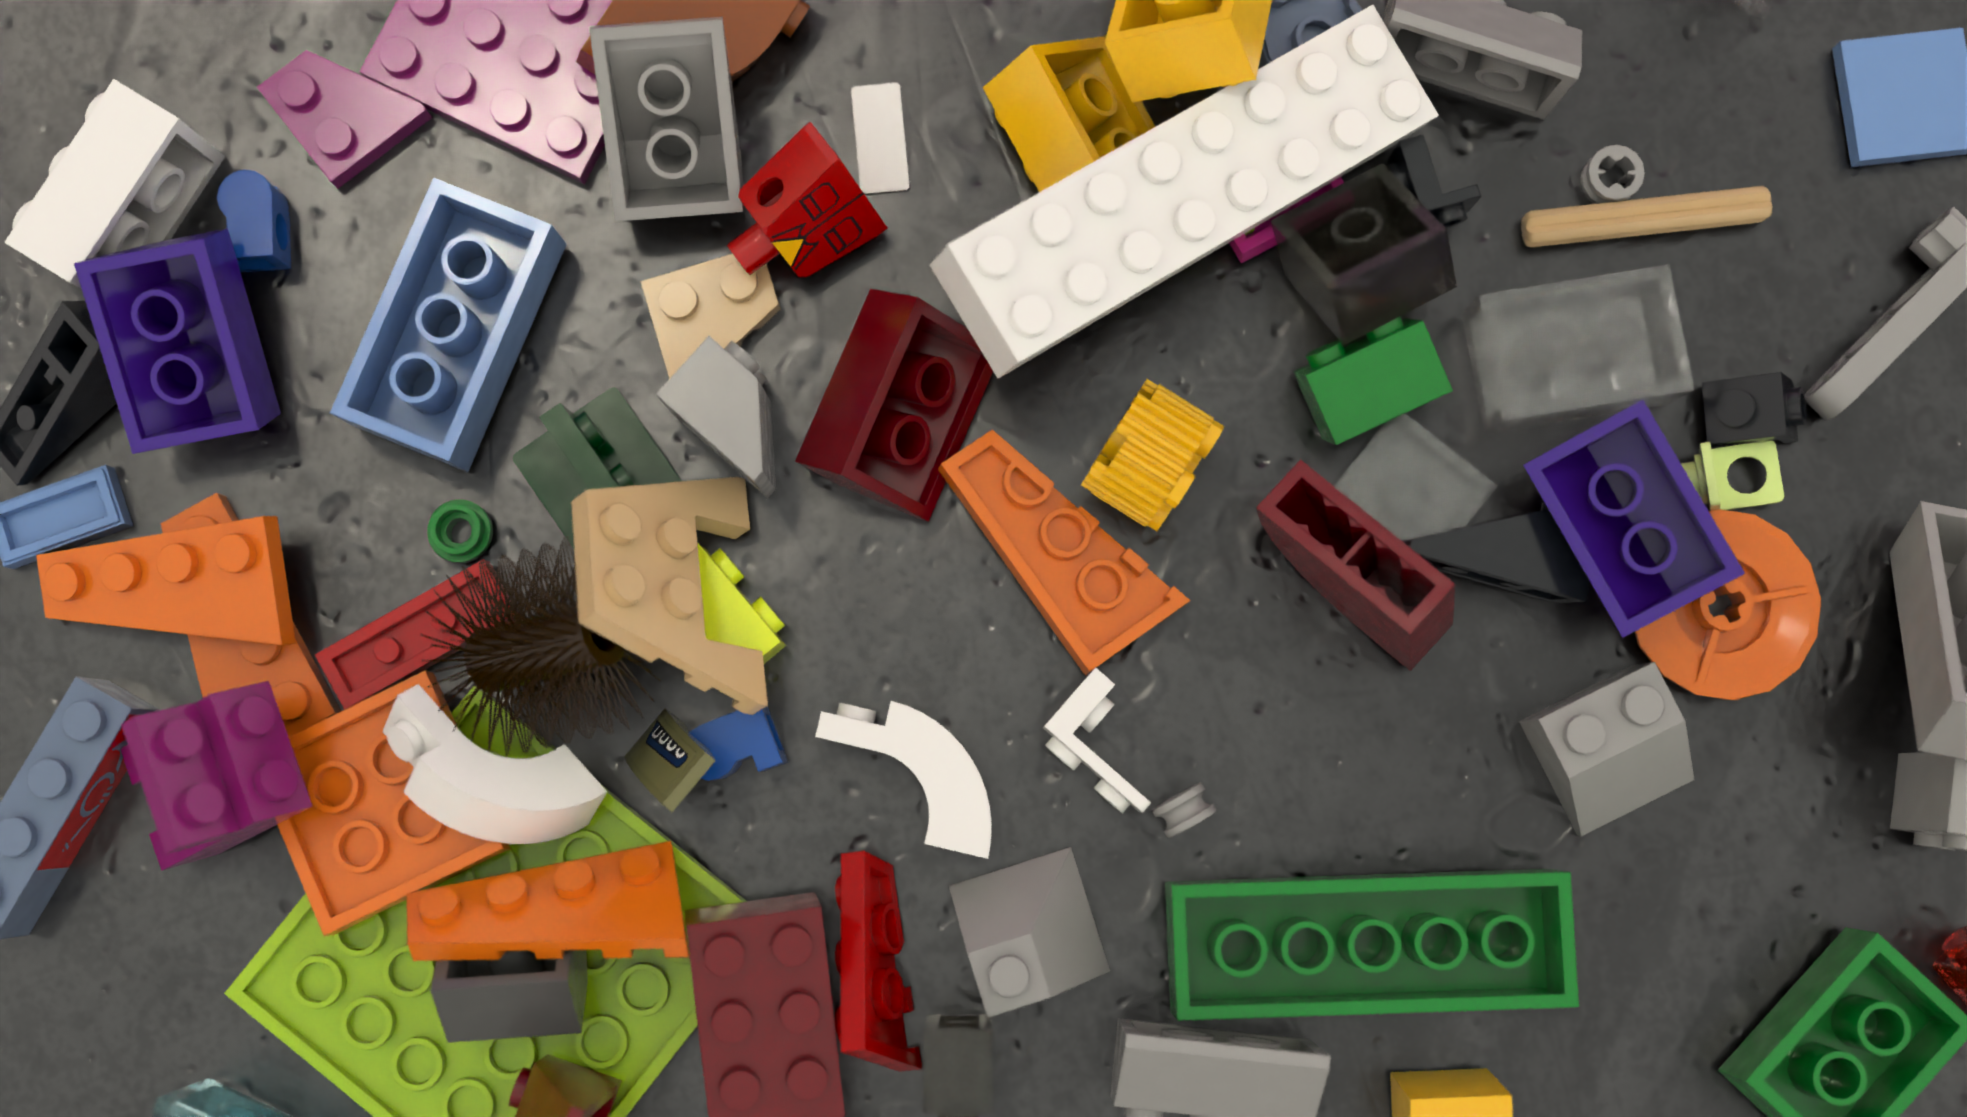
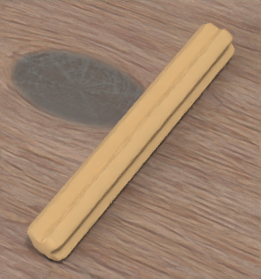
M1755 186L1533 210L1522 217L1521 231L1526 246L1540 247L1761 223L1772 214L1771 194L1768 188Z

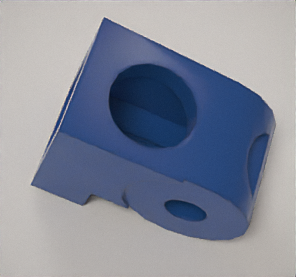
M244 169L231 173L219 186L217 201L219 209L226 216V225L240 272L291 269L290 218L287 198L279 188L272 185L266 177L256 171Z
M768 706L753 715L744 714L737 710L699 725L689 732L710 749L716 760L702 776L701 779L710 781L728 778L738 770L743 761L750 758L754 759L758 772L768 771L789 762Z

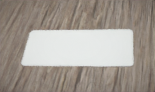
M886 83L853 87L851 89L861 190L864 194L908 190L910 184L900 85L898 83Z

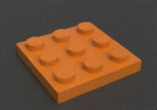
M425 670L289 737L312 807L277 824L323 936L336 935L407 900V893L430 889L511 849L507 843L475 838L442 824L419 808L403 792L414 767L409 762H405L397 757L388 743L387 736L382 731L397 695L417 684L422 687L439 708L446 703L439 684L428 687L438 682L433 672ZM447 704L441 710L456 725Z

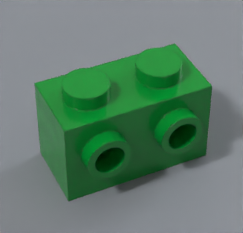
M1394 313L1365 326L1363 330L1366 337L1343 347L1341 340H1337L1318 347L1305 355L1308 365L1293 371L1323 440L1338 445L1453 391L1423 320L1411 318L1402 320L1399 313Z

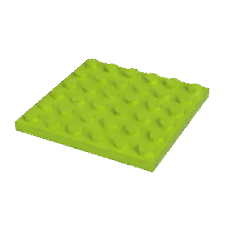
M477 686L472 687L471 690L462 699V701L458 704V706L453 710L452 716L456 724L460 716L457 718V720L456 717L462 711V709L470 700V698L467 701H465L461 706L459 705L475 690ZM481 689L471 700L457 725L461 733L470 741L481 703L480 700L483 695V690ZM494 697L492 700L491 731L496 702ZM490 700L480 717L472 740L475 745L488 751ZM504 706V708H503V710H502V718H503L505 741H506V749H507L505 706ZM507 709V720H508V746H509L510 712H509V709ZM499 717L489 752L506 757L501 719ZM519 718L524 744L526 748L522 720ZM517 721L516 727H517V730H518V733H519V736H520V739H521V742H522V738H521V734H520V730H519V725H518V721ZM524 722L528 747L527 724ZM529 727V745H530V727ZM515 730L507 756L508 758L517 759L533 758L555 750L556 747L551 744L549 748L548 746L544 748L543 744L541 745L533 734L530 750L525 753V750L524 752L522 750ZM604 787L607 791L590 823L582 829L547 842L509 844L511 849L432 887L435 888L671 841L676 862L686 937L687 929L684 910L747 902L606 787ZM305 893L224 993L373 1117H515L517 1108L509 1106V1100L517 1077L523 1067L532 1069L533 1064L546 1055H551L622 1080L609 1117H627L698 1027L690 955L689 957H665L663 949H634L632 958H603L602 950H586L588 983L581 1033L448 1043L430 991L436 961H413L407 944V900L336 935L323 936Z

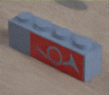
M75 677L0 802V940L26 936L31 933L126 773L127 768L120 748L128 743L121 724L134 716L160 710L109 680Z

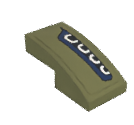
M664 708L624 756L625 761L636 777L671 812L676 809L716 761L710 749L692 736L685 723L666 708Z

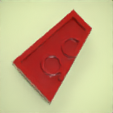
M865 850L842 853L841 875L837 878L835 885L836 901L841 910V939L837 942L835 948V963L841 976V1005L837 1008L835 1014V1030L840 1041V1052L899 1072L922 1070L919 1046L907 1047L903 1013L914 1011L911 986L904 987L902 978L896 970L894 955L899 954L902 950L904 938L893 865Z

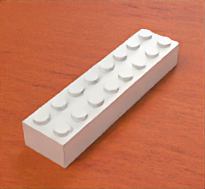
M1371 5L1259 68L1256 80L1241 82L1235 86H1227L947 244L931 262L930 267L999 379L1381 154L1399 141L1412 135L1439 115L1374 5Z

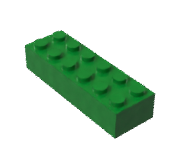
M1523 869L1165 881L1170 1012L1177 1021L1579 1007L1571 872Z

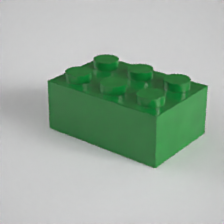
M1845 927L1722 1064L1718 1071L1767 1117H1899L1967 1041V1015L1879 933Z

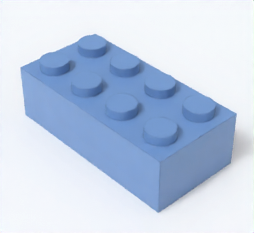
M433 178L330 414L356 428L468 472L567 245L552 224Z

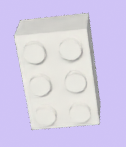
M113 79L107 90L96 96L88 106L85 122L70 145L61 149L53 158L49 167V176L34 199L25 203L15 215L12 225L13 230L4 243L69 283L81 288L74 263L170 240L225 156L178 117Z

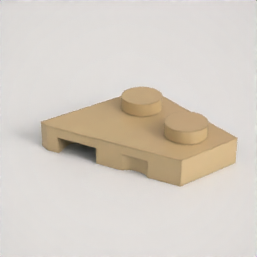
M733 254L641 281L669 379L708 336L722 348H725L731 341L741 347L744 338L752 331L762 328L781 310L767 263L752 275H749Z

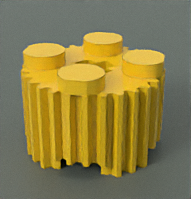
M1146 379L1131 402L1130 408L1126 411L1092 464L1081 486L1144 527L1148 526L1157 532L1172 508L1175 509L1195 479L1194 470L1202 458L1205 459L1211 451L1224 426L1215 421L1212 416L1161 384L1157 385Z

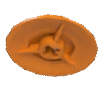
M1716 509L1709 511L1745 574L1635 631L1638 646L1651 662L1656 663L1663 677L1694 695L1737 700L1769 692L1800 669L1818 636L1821 596L1811 563L1786 532L1755 514ZM1727 595L1732 605L1724 610L1725 615L1713 616L1708 606L1716 601V596Z

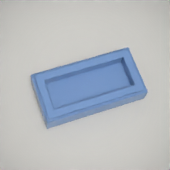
M103 465L0 502V557L3 567L16 569L37 561L36 555L68 550L133 527L115 468Z

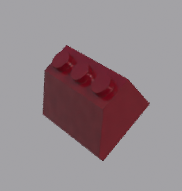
M870 289L795 462L844 488L929 522L946 483V480L938 470L942 462L959 452L993 373L991 366L969 330L919 297Z

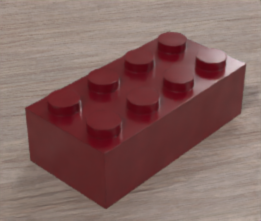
M815 892L684 910L708 1117H845L822 908Z

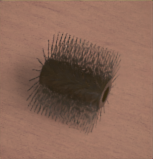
M565 537L564 542L571 568V577L568 575L563 540L565 568L562 563L561 544L557 555L553 546L550 547L548 543L556 563L554 567L547 544L545 543L553 568V575H551L544 543L543 549L548 570L545 567L542 546L541 552L539 550L538 558L535 555L533 557L531 551L529 554L528 549L525 550L524 548L533 577L532 580L529 577L523 549L521 550L527 576L524 574L521 552L520 556H518L517 566L510 558H507V555L504 556L503 554V557L501 555L499 557L500 562L498 561L497 573L490 567L489 563L487 564L483 560L480 561L482 585L468 569L462 566L473 602L446 575L470 621L450 607L435 590L433 591L468 631L470 637L455 631L425 610L426 613L436 619H432L433 621L452 632L444 629L441 630L457 635L465 640L452 639L453 641L466 643L465 648L421 634V636L452 647L432 644L431 646L465 652V654L442 655L465 656V659L422 660V662L465 661V664L434 672L463 666L467 668L428 687L465 672L468 673L448 682L466 675L470 676L469 679L443 696L445 697L464 685L438 711L445 707L473 681L475 684L464 692L475 685L477 687L459 705L461 706L470 698L456 717L457 720L460 716L453 732L471 700L480 689L483 690L471 742L480 717L490 700L488 752L491 748L499 717L501 719L506 757H508L507 754H509L515 730L523 752L525 750V753L530 750L533 734L541 745L543 744L544 748H547V746L549 748V745H551L554 732H556L558 737L560 736L562 741L564 740V743L567 742L568 744V740L570 743V736L572 741L571 723L573 724V736L574 730L577 728L579 732L581 731L582 736L585 735V738H587L580 718V712H582L589 739L583 709L587 713L590 738L594 736V731H596V721L601 728L602 726L603 731H605L597 713V706L608 734L598 699L602 701L609 733L611 734L605 705L609 710L612 734H614L611 712H613L616 718H619L621 723L623 721L625 727L626 724L610 686L616 690L628 729H630L619 694L635 708L637 713L641 714L642 718L644 717L621 674L634 682L654 702L620 658L624 657L643 668L660 682L661 680L653 675L652 671L638 663L643 662L633 659L627 654H632V652L624 651L625 648L579 623L578 603H575L573 600L574 591L577 595L575 558L568 537L566 538L573 557L574 568H572ZM527 553H528L529 558H530V560H531V563H532V565H533V567H534V570H535V571H534V574H533V571H532V568H531V565H530V562H529ZM506 559H507L508 564H509V566H510V569H511V571H512V573H513L514 580H513L512 577H511V574H510V571H509V568H508ZM504 561L511 579L512 587H510ZM502 563H503V568H504V572H505V577H506L507 583L504 581L503 570H502ZM484 568H485V571H486V575H487V578H488V581H489V584H490V587H491L493 596L489 593V589H488V585H487V581H486V577H485V573H484ZM563 570L567 576V584L563 577ZM482 571H483V575H484V580H485V584H486V589L484 588V584H483ZM488 572L496 588V593H494ZM559 573L561 575L562 587L559 583ZM542 577L546 583V590L542 583ZM468 579L471 583V586L474 590V593L477 597L481 609L476 605ZM472 581H473L475 587L477 588V590H478V592H479V594H480V596H481V598H482V600H483V602H484L485 610H484V608H483V606H482V604H481V601H480V599H479V597H478V595H477V592H476V590H475V588H474V586H473V584H472ZM522 585L525 589L526 598L522 592ZM501 591L505 597V604L501 596ZM460 596L462 597V599L464 600V602L466 603V605L468 606V608L470 609V611L472 612V614L474 615V617L476 618L481 627L475 625L473 619L471 618L469 612L463 604ZM486 598H487V600H488L489 603H490L491 610H490L488 604L486 603ZM469 604H470V605L473 607V609L476 611L477 616H476V614L474 613V611L471 609V607L469 606ZM481 618L487 624V627L483 626ZM467 626L470 627L474 632L472 633V632L467 628ZM619 661L624 666V668L630 673V675H628L622 669V667H620L616 662ZM605 666H606L607 669L609 670L610 675H611V678H610L609 675L605 672ZM611 667L617 670L636 707L612 672ZM591 673L596 676L595 682L591 677ZM600 679L604 681L605 688L601 683ZM615 680H616V682L618 683V685L620 686V688L622 689V691L624 692V694H623V693L621 692V690L617 687V685H616V683H615ZM601 687H602V689H603V691H604V693H605V695H606V697H607V700L605 699V697H604L603 694H602ZM515 688H516V690H517V695H516V697H515V695H514V693H513V691H514ZM608 689L612 695V698L622 718V721L608 696ZM500 691H502L501 700H500V695H499V692H500ZM495 692H497V694H496V702H495V709H494V716H493V723H492V731H491L492 700H493V694H494ZM586 692H587L588 697H589V699H590V705H589V703H588V701H587V699H586ZM592 693L594 694V697H595V706H594V703H593V701H592ZM570 697H572L573 700V708L570 703ZM565 699H566L567 702H568L569 710H568V708H567V706H566V704H565ZM549 701L551 702V705H552V713H551V710H550V708H549ZM544 702H545V704H546V706H547V712H546V710H545V708H544V705H543ZM528 703L531 709V717L528 712ZM513 705H514V709H515V710H514V717H513V714H512V706H513ZM504 706H505L507 749H506L504 725H503V718H502V710H503ZM507 706H508V709H509V712H510L509 746H508ZM523 706L526 710V716L523 712ZM520 713H521V717H522V723H523V730H524V737H525L526 748H525L524 739H523L522 730H521L520 721H519ZM562 713L565 715L568 740L566 736ZM559 714H560V717H561V722H562V726H563L565 738H564V735H563V732H562V729H561V726H560V723H559V719H558ZM540 715H541V717H542L543 720H544V726H545V733H546L547 745H546V740H545V736H544V731H543V727H542V722H541ZM589 716H591V721H592V736H591V728H590ZM524 718H525V720L527 721L528 747H527V739H526V731H525ZM538 718H539V722H540V726H541V730H542L544 742H543V739H542V736H541V733H540V730H539V727H538V723H537ZM567 718H568V720L570 721V736H569V729H568ZM578 720H580V723H581L583 732H582V730H581V728H580V725H579V723H578ZM517 721H518V725H519V730H520L522 742H521V739H520V736H519V733H518V730H517V727H516ZM546 722L548 723L549 743H548V735H547ZM536 726H537V729H538L540 738H539L538 733H537V731H536V728H535ZM529 727H530V745H529Z

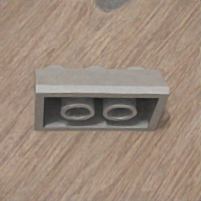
M1388 0L1382 20L1418 80L1544 120L1579 78L1582 68V30L1567 26L1564 19L1548 12H1533L1530 14L1506 6L1504 0Z
M1118 1018L1110 1098L1114 1106L1124 1107V1117H1163L1164 1112L1189 1114V1117H1316L1329 1073L1331 1056L1310 1039Z

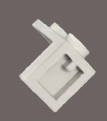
M1095 668L1043 727L1052 736L1045 746L1073 771L1082 762L1101 780L1094 789L1122 814L1130 805L1138 812L1143 813L1151 802L1073 735L1080 725L1090 733L1115 705L1106 697L1115 684Z

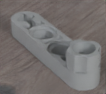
M1951 207L1928 225L1912 241L1913 243L1909 247L1929 269L1805 393L1806 402L1825 421L1834 418L1852 404L1967 288V218L1955 207Z

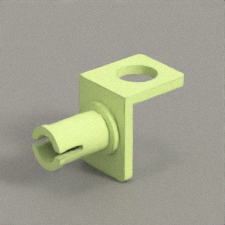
M1772 440L1711 449L1710 441L1700 443L1699 454L1694 455V461L1681 463L1702 501L1708 505V511L1716 509L1735 510L1780 503L1784 499L1777 448ZM1743 457L1758 460L1766 471V481L1763 487L1751 494L1735 491L1727 479V471L1730 465Z

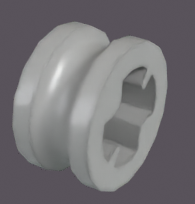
M1621 145L1606 146L1596 152L1583 167L1580 177L1582 191L1587 199L1594 204L1628 200L1643 184L1645 175L1643 162L1638 154L1628 147ZM1599 165L1606 170L1613 168L1615 165L1621 168L1625 175L1619 179V183L1625 184V188L1618 183L1611 185L1609 188L1603 185L1599 178L1606 171L1599 169Z
M1202 782L1183 790L1151 810L1155 817H1162L1166 821V829L1163 832L1168 839L1193 827L1217 811L1214 803L1207 804L1203 800L1202 793L1205 788Z

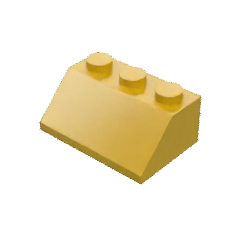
M1106 36L1030 45L983 87L994 108L997 121L1006 130L1023 162L1026 175L1035 184L1039 192L1155 128L1142 101L1132 103L1104 43Z

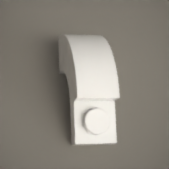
M419 684L397 695L382 732L387 736L388 743L397 757L405 762H409L414 767L403 792L428 815L458 832L498 843L532 844L562 838L587 826L607 793L605 788L565 744L547 754L533 758L517 759L499 756L475 745L457 727L453 732L455 727L453 722L442 710L438 711L440 709Z
M893 701L890 702L885 726L874 724L877 711L839 703L836 715L821 711L815 737L888 754L901 761L915 774L924 789L929 809V823L924 844L988 859L992 824L986 789L973 760L948 730L924 713Z

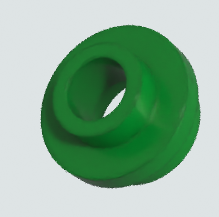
M456 499L442 504L434 511L428 523L427 535L432 549L440 557L454 563H467L479 558L488 549L492 540L493 527L489 515L482 507L468 500ZM468 521L472 529L471 536L463 543H456L452 538L453 527L458 522Z

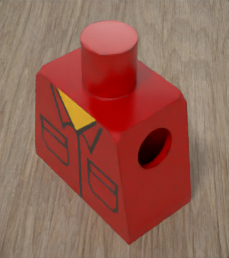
M809 122L740 188L738 198L756 223L727 244V247L749 275H752L780 253L798 277H808L880 235L888 228L841 159L814 125Z

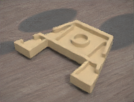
M741 477L590 489L585 490L572 500L579 623L649 662L660 658L684 671L687 683L704 692L713 687L733 698L732 707L744 714L753 715L768 706L763 652L708 640L705 635L696 530L731 539H737L750 530L745 479Z

